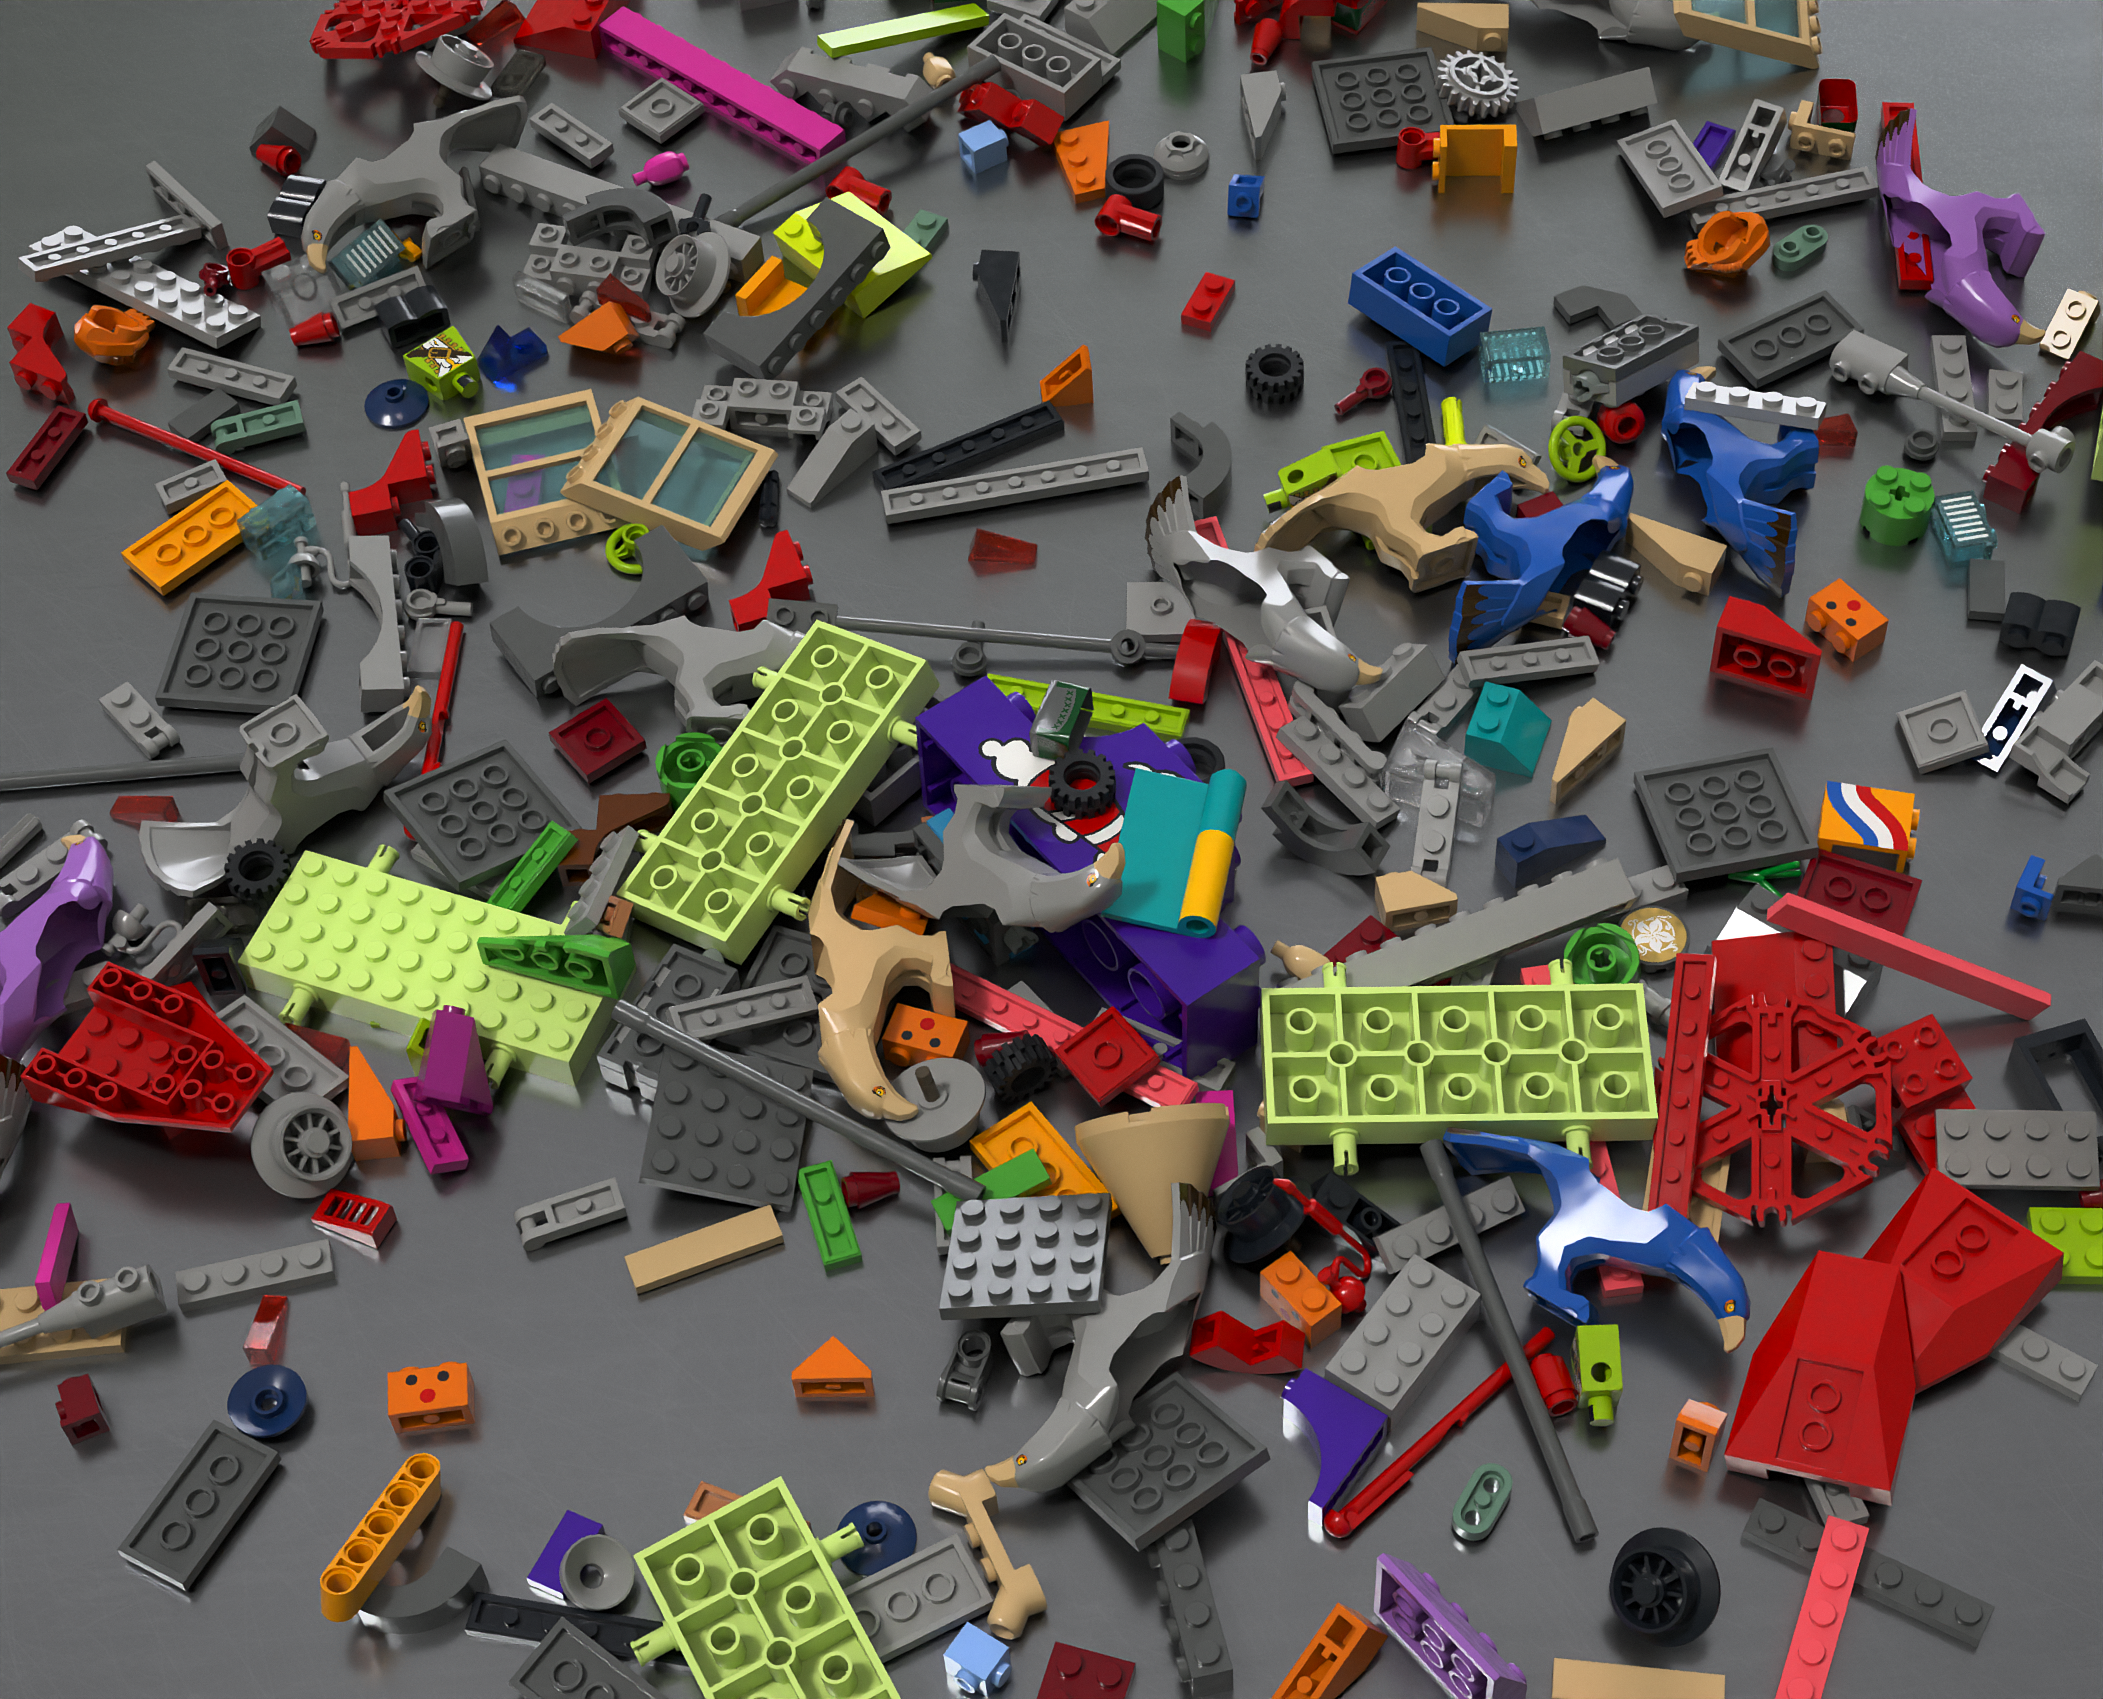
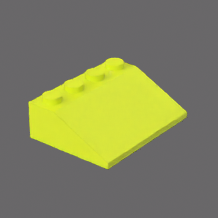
M846 192L831 198V200L883 228L891 247L886 256L872 268L865 280L855 287L844 302L845 305L865 319L931 260L932 255L851 192ZM820 203L795 212L773 232L782 255L812 279L816 278L821 268L824 246L814 239L806 219Z

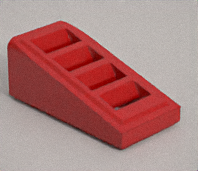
M330 1189L311 1217L312 1223L378 1249L397 1220L392 1205L379 1200ZM334 1203H339L333 1215H327ZM346 1207L351 1208L345 1218L341 1219L340 1216ZM358 1211L361 1212L362 1214L360 1215L358 1220L356 1222H352ZM369 1216L373 1217L369 1225H364Z

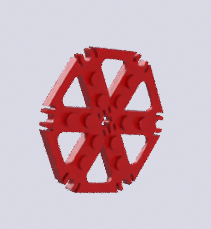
M340 0L339 3L333 4L335 9L325 10V14L320 15L309 42L313 52L319 54V57L323 59H375L377 54L379 58H383L387 52L393 51L394 54H398L401 48L403 52L466 25V23L472 21L470 16L480 15V11H484L487 0ZM414 25H424L412 31ZM336 26L335 30L327 31L329 27Z
M1760 992L1757 996V1008H1753L1754 997L1752 993L1711 1016L1709 1040L1739 1024H1746L1752 1028V1074L1707 1052L1703 1097L1727 1109L1708 1118L1699 1125L1692 1195L1753 1226V1212L1756 1211L1760 1227H1765V1217L1772 1212L1779 1215L1780 1226L1786 1227L1788 1222L1787 1211L1790 1210L1792 1211V1226L1873 1183V1177H1878L1880 1171L1878 1166L1869 1162L1870 1159L1879 1156L1888 1161L1890 1153L1886 1147L1893 1151L1891 1061L1889 1062L1887 1053L1883 1052L1878 1056L1869 1055V1051L1878 1046L1877 1038L1871 1036L1870 1030L1791 993L1792 1002L1790 1007H1788L1784 992H1779V1002L1774 1006H1768L1764 992ZM1799 1023H1810L1842 1040L1843 1046L1793 1072V1029ZM1659 1057L1657 1060L1662 1071L1656 1067L1654 1071L1658 1114L1665 1061L1662 1057ZM1867 1084L1872 1086L1876 1092V1125L1871 1131L1866 1132L1818 1107L1858 1085ZM1771 1092H1773L1777 1106L1783 1107L1776 1109L1775 1115H1773V1125H1771L1767 1109H1762L1768 1107L1769 1101H1771ZM1759 1120H1762V1128H1759ZM1783 1120H1786L1785 1128H1783ZM1657 1124L1653 1134V1150H1655ZM1793 1142L1841 1166L1844 1170L1843 1178L1809 1198L1797 1197L1793 1193ZM1752 1143L1751 1194L1747 1198L1735 1199L1702 1180V1173L1707 1167Z

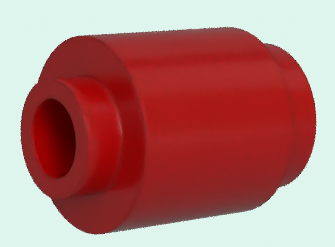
M1544 1353L1535 1357L1531 1361L1530 1368L1549 1415L1560 1416L1573 1410L1578 1404L1576 1398L1578 1391L1564 1358L1552 1353Z

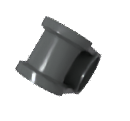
M972 1328L965 1330L959 1335L948 1364L940 1376L936 1393L937 1400L945 1401L946 1399H951L967 1404L970 1410L976 1411L984 1395L987 1380L994 1366L992 1344L986 1332ZM971 1350L984 1351L977 1357L967 1356V1353Z

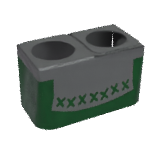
M1057 680L1050 681L1029 732L1033 756L1056 760L1058 757L1064 759V753L1068 751L1076 754V749L1080 747L1093 712L1081 710V708L1094 710L1092 689L1090 687Z

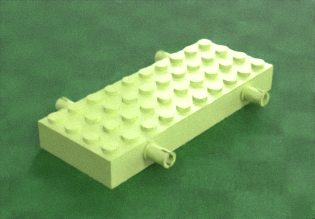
M816 620L778 673L763 666L757 668V671L763 673L764 676L754 672L752 678L753 686L765 691L659 836L645 829L638 831L639 835L644 837L645 840L638 837L633 849L645 855L616 893L618 898L634 903L631 910L632 917L703 949H717L722 957L740 965L745 961L779 911L799 921L806 919V915L800 913L799 910L808 914L811 901L806 897L794 894V890L899 742L918 750L916 725H913L915 717L921 713L940 686L927 660Z
M385 844L379 845L377 852L366 868L305 850L237 962L247 987L288 999L278 1018L288 1027L294 1021L292 1025L294 1029L301 1026V1022L309 1008L315 1007L370 1024V1021H374L380 1024L381 1028L412 1037L419 1020L424 1017L431 1021L432 1013L435 1010H443L444 1005L463 1008L466 1010L465 1016L474 1017L482 1057L487 1060L484 1066L488 1085H490L491 1081L493 1082L491 1089L499 1088L500 1082L509 1067L576 1087L612 1019L611 1015L615 1005L623 998L637 971L635 965L619 1000L483 964L477 946L479 937L565 935L564 931L570 919L566 915L562 924H556L389 875L395 862L399 859V853L391 846H388L384 852ZM578 901L572 902L571 908H572Z
M1556 959L1548 964L1551 985L1347 987L1346 965L1337 962V971L1334 976L1333 962H1329L1322 967L1324 988H1261L1259 1013L1266 1145L1333 1144V1169L1338 1175L1344 1176L1345 1161H1347V1175H1353L1359 1171L1356 1144L1425 1143L1432 1139H1441L1443 1143L1442 1138L1448 1127L1480 1131L1500 1136H1518L1547 1142L1566 1141L1568 1150L1589 1158V1170L1593 1168L1590 1141L1653 1139L1658 1121L1643 983L1573 984L1572 962L1563 959L1564 968L1561 969L1560 959Z
M781 1476L633 1555L665 1618L662 1621L663 1626L636 1641L630 1642L641 1667L674 1648L676 1651L681 1650L705 1699H901L831 1570L833 1567L832 1562L858 1548L864 1547L856 1527L851 1522L848 1526L822 1540H819L818 1537L814 1538Z

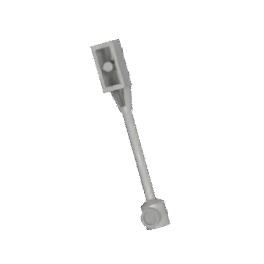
M1856 330L1851 331L1841 340L1831 354L1829 363L1831 373L1838 381L1844 382L1848 378L1856 380L1860 389L1866 394H1873L1877 390L1886 395L1893 394L1916 400H1924L2026 447L2028 464L2035 472L2042 473L2049 469L2056 473H2061L2069 465L2074 455L2076 439L2069 429L2057 426L2050 432L2042 428L2031 435L1932 390L1908 372L1909 354Z
M147 1264L136 1269L129 1266L123 1267L116 1273L115 1277L99 1283L92 1280L86 1281L78 1287L77 1291L72 1292L71 1296L38 1315V1318L1 1331L0 1348L40 1333L47 1334L82 1327L94 1339L167 1312L160 1278L151 1266Z

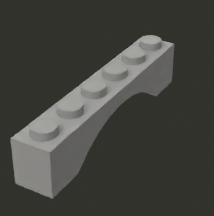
M348 536L347 566L349 584L359 591L371 605L380 626L377 642L359 665L358 688L361 712H388L403 704L404 697H410L409 676L403 677L402 672L407 671V651H400V645L405 644L404 625H398L397 620H402L401 599H395V594H399L400 591L399 574H393L392 569H397L396 549H390L389 536Z

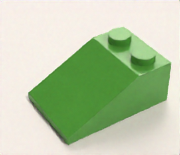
M1158 0V49L1185 63L1196 54H1199L1206 45L1219 0Z

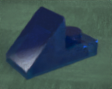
M497 325L478 357L477 365L493 383H496L548 354L547 346L530 327L510 337L500 325Z

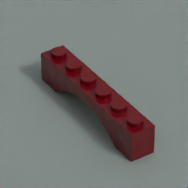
M2079 351L2072 362L2067 360L2060 371L2059 380L2057 382L2052 381L2049 384L2042 403L2037 401L2029 414L2028 422H2021L2018 429L2031 435L2042 428L2050 431L2066 419L2096 410L2103 400V360ZM2015 442L2011 444L2006 443L1999 454L1997 464H1990L1982 479V482L1986 483L1983 498L2018 514L2022 512L2035 494L2040 473L2032 470L2028 464L2026 447Z

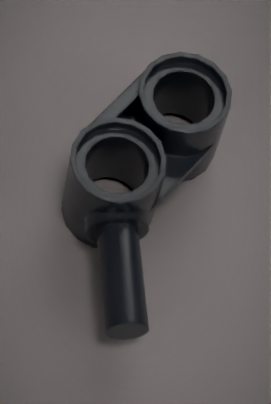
M404 518L399 522L398 527L410 539L414 550L413 558L408 560L404 566L410 592L416 589H426L437 595L444 577L442 555L437 538L432 530L420 532L408 518Z

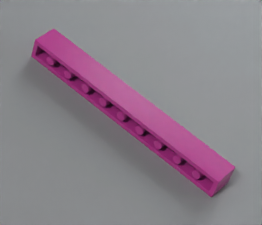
M623 6L599 24L603 49L658 80L663 77L702 102L707 108L808 165L846 143L845 131L838 124L826 120L816 112L810 111L796 103L793 99L776 92L770 86H766L753 79L750 75L733 68L727 62L715 58L704 49H699L684 38L674 35L665 30L661 25H656L644 18L639 13H635Z

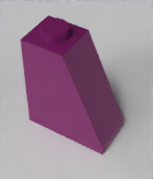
M444 1005L443 1010L437 1009L432 1013L413 1101L488 1116L492 1114L493 1103L474 1017L465 1016L466 1010L463 1008Z

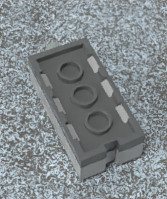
M1644 313L1564 354V393L1574 395L1578 402L1593 400L1604 403V406L1609 408L1619 407L1624 402L1643 395L1645 391L1654 386L1664 384L1666 380L1675 375L1677 370H1686L1699 363V326L1678 320L1670 322L1667 321L1666 317Z
M673 943L632 1004L644 1009L655 1018L669 1025L665 1014L668 1007L740 991L741 985L738 971L733 967L725 965L724 959L717 949L710 948L701 955ZM618 1023L597 1054L603 1080L626 1090H629L632 1085L640 1088L641 1096L654 1101L664 1043ZM712 1039L704 1040L701 1042L709 1045Z

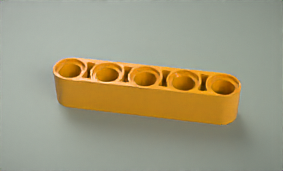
M420 1453L409 1457L323 1572L320 1578L321 1612L328 1620L345 1622L352 1619L358 1613L441 1496L440 1462L435 1456Z

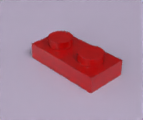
M1205 272L1181 313V323L1211 332L1235 291V280Z

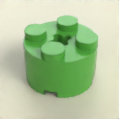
M1889 465L1881 466L1877 469L1876 474L1866 484L1860 512V524L1862 528L1865 526L1870 531L1872 539L1885 545L1903 546L1907 545L1909 540L1916 537L1919 540L1925 535L1935 498L1930 476L1922 472L1917 473L1909 469L1894 468Z
M700 732L683 733L675 737L676 741L668 746L665 743L658 751L655 764L661 792L670 793L674 812L678 810L723 748L715 742V738L708 734Z
M1599 923L1597 926L1587 929L1584 927L1578 930L1569 939L1564 950V959L1572 962L1573 984L1639 983L1641 980L1638 948L1632 936L1623 928L1610 923Z

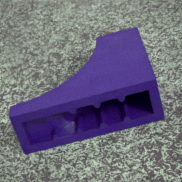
M1305 1368L1298 1379L1291 1378L1282 1392L1281 1399L1284 1400L1283 1417L1291 1421L1304 1433L1316 1453L1320 1467V1476L1316 1488L1308 1501V1519L1323 1526L1326 1512L1329 1509H1335L1387 1435L1388 1415Z

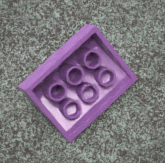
M1382 1553L1377 1557L1374 1612L1455 1699L1526 1698L1527 1681L1522 1671L1511 1662L1507 1664L1499 1656L1496 1645L1491 1638L1483 1632L1478 1633L1468 1623L1469 1620L1464 1610L1455 1602L1450 1604L1440 1594L1438 1584L1428 1573L1424 1572L1421 1574L1413 1564L1386 1553Z

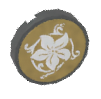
M1641 906L1630 910L1620 919L1618 926L1632 936L1638 948L1641 971L1657 972V969L1666 968V971L1675 968L1676 954L1687 953L1689 950V928L1683 918L1670 909L1661 906Z

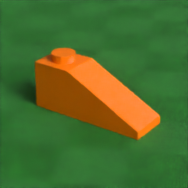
M357 1046L350 1047L348 1126L352 1136L351 1151L355 1161L401 1157V1142L407 1139L405 1120L398 1118L392 1101Z
M1337 1603L1271 1699H1335L1365 1671L1388 1638V1635L1358 1611Z

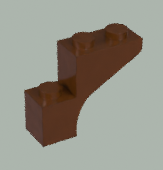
M652 792L648 794L617 793L613 795H599L596 830H567L578 841L557 866L562 886H582L592 874L589 871L590 866L601 855L603 850L600 849V845L611 832L618 834L628 825L637 832L641 829H645L652 834L662 831L675 814L670 793Z

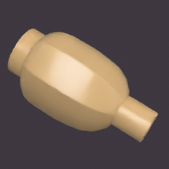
M931 52L923 56L925 64L922 72L933 90L956 78L953 68L944 57L934 56Z
M1279 940L1276 941L1270 952L1283 960L1287 973L1292 977H1297L1298 981L1312 976V970L1330 962L1327 957L1304 945L1289 947Z

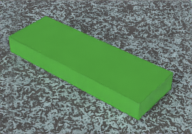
M551 821L486 903L520 913L578 839L566 829Z
M1034 1148L974 1178V1180L986 1186L982 1200L1028 1197L1052 1184L1050 1176ZM947 1192L931 1200V1204L950 1237L956 1202L963 1200Z
M832 1160L798 1169L796 1178L825 1272L862 1262V1254Z

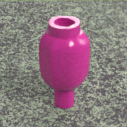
M667 151L649 159L645 163L643 171L632 174V178L636 186L647 182L653 186H662L682 178L684 172L689 170V164L684 153L676 154L675 152Z

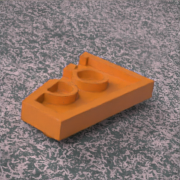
M1109 120L1059 131L1051 144L1075 204L1106 197L1105 171L1107 169Z
M881 891L855 904L851 914V918L881 928L900 925L917 935L924 934L929 918L900 904L895 898Z

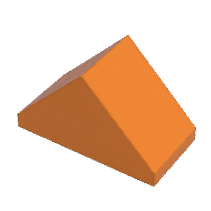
M1083 344L1040 381L1043 402L1049 400L1054 407L1094 403L1092 368L1087 346Z
M834 1336L792 1371L791 1379L795 1397H875L872 1371Z

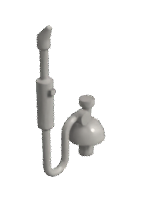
M343 481L340 484V493L343 496L344 510L341 512L344 547L347 548L348 536L357 535L348 495L350 485ZM298 536L294 539V545L298 553L290 558L287 564V574L291 578L298 580V586L302 588L311 586V579L319 575L321 571L316 558L318 554H322L327 559L330 582L338 588L351 587L349 580L342 582L335 578L334 561L332 554L328 550L318 546H308V540L304 536Z
M138 903L129 914L123 910L116 912L112 921L113 930L116 934L107 944H103L101 951L109 957L115 953V948L119 952L138 954L146 950L165 928H175L177 936L183 930V926L174 920L161 922L142 944L137 947H131L128 941L137 940L146 933V929L141 922L149 914V911L142 904Z

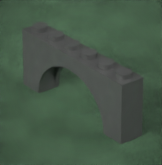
M826 197L806 219L814 239L824 246L823 262L813 283L796 300L768 314L739 316L724 310L703 333L712 352L757 379L773 380L782 373L787 363L795 354L804 348L812 335L824 326L826 320L845 302L847 296L855 287L865 280L872 268L886 256L891 247L883 228Z
M663 525L634 540L635 559L642 569V579L630 601L610 617L586 626L558 627L535 620L517 606L490 622L492 641L536 698L545 693H553L560 688L554 675L552 653H554L556 643H559L560 637L565 636L569 632L592 628H626L629 626L657 624L677 618L689 610H696L709 599L707 579Z

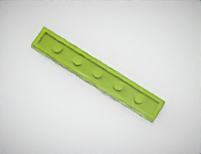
M975 3L817 35V45L831 58H837L989 25V14Z
M987 674V677L1005 696L1013 692H1018L1024 696L1031 705L1035 715H1037L1049 684ZM1092 692L1094 710L1081 708V710L1093 712L1088 727L1121 733L1145 723L1162 741L1184 738L1190 718V709Z

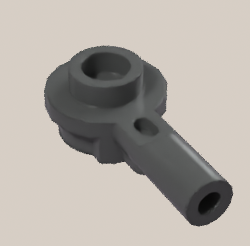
M975 620L972 622L971 627L985 628V623ZM967 641L962 643L961 647L957 649L952 658V664L958 674L975 676L985 670L986 656L981 650V642Z

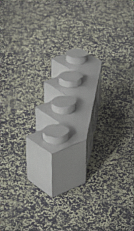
M800 47L784 58L769 81L783 96L793 100L809 92L822 106L826 102L837 104L839 101H847L868 122L886 111L892 116L934 91L920 76L908 73L906 77L892 74L889 68L869 63L866 67L852 64V59L831 58L829 55L827 57L813 54V49ZM932 110L903 128L907 132L911 131L925 122Z

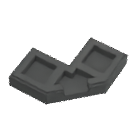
M1584 285L1555 295L1553 301L1554 306L1569 324L1598 313L1607 326L1613 330L1642 315L1626 294Z

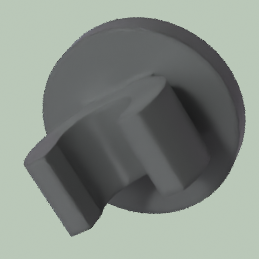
M839 101L837 104L826 102L821 110V114L830 116L828 121L838 124L844 131H847L854 122V111L852 105L847 101Z

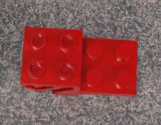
M1933 1014L1877 1038L1878 1046L1868 1053L1871 1056H1878L1886 1052L1889 1062L1891 1061L1892 1126L1898 1129L1925 1175L1928 1174L1932 1167L1936 1169L1935 1110L1976 1109L1965 1091L1973 1078Z

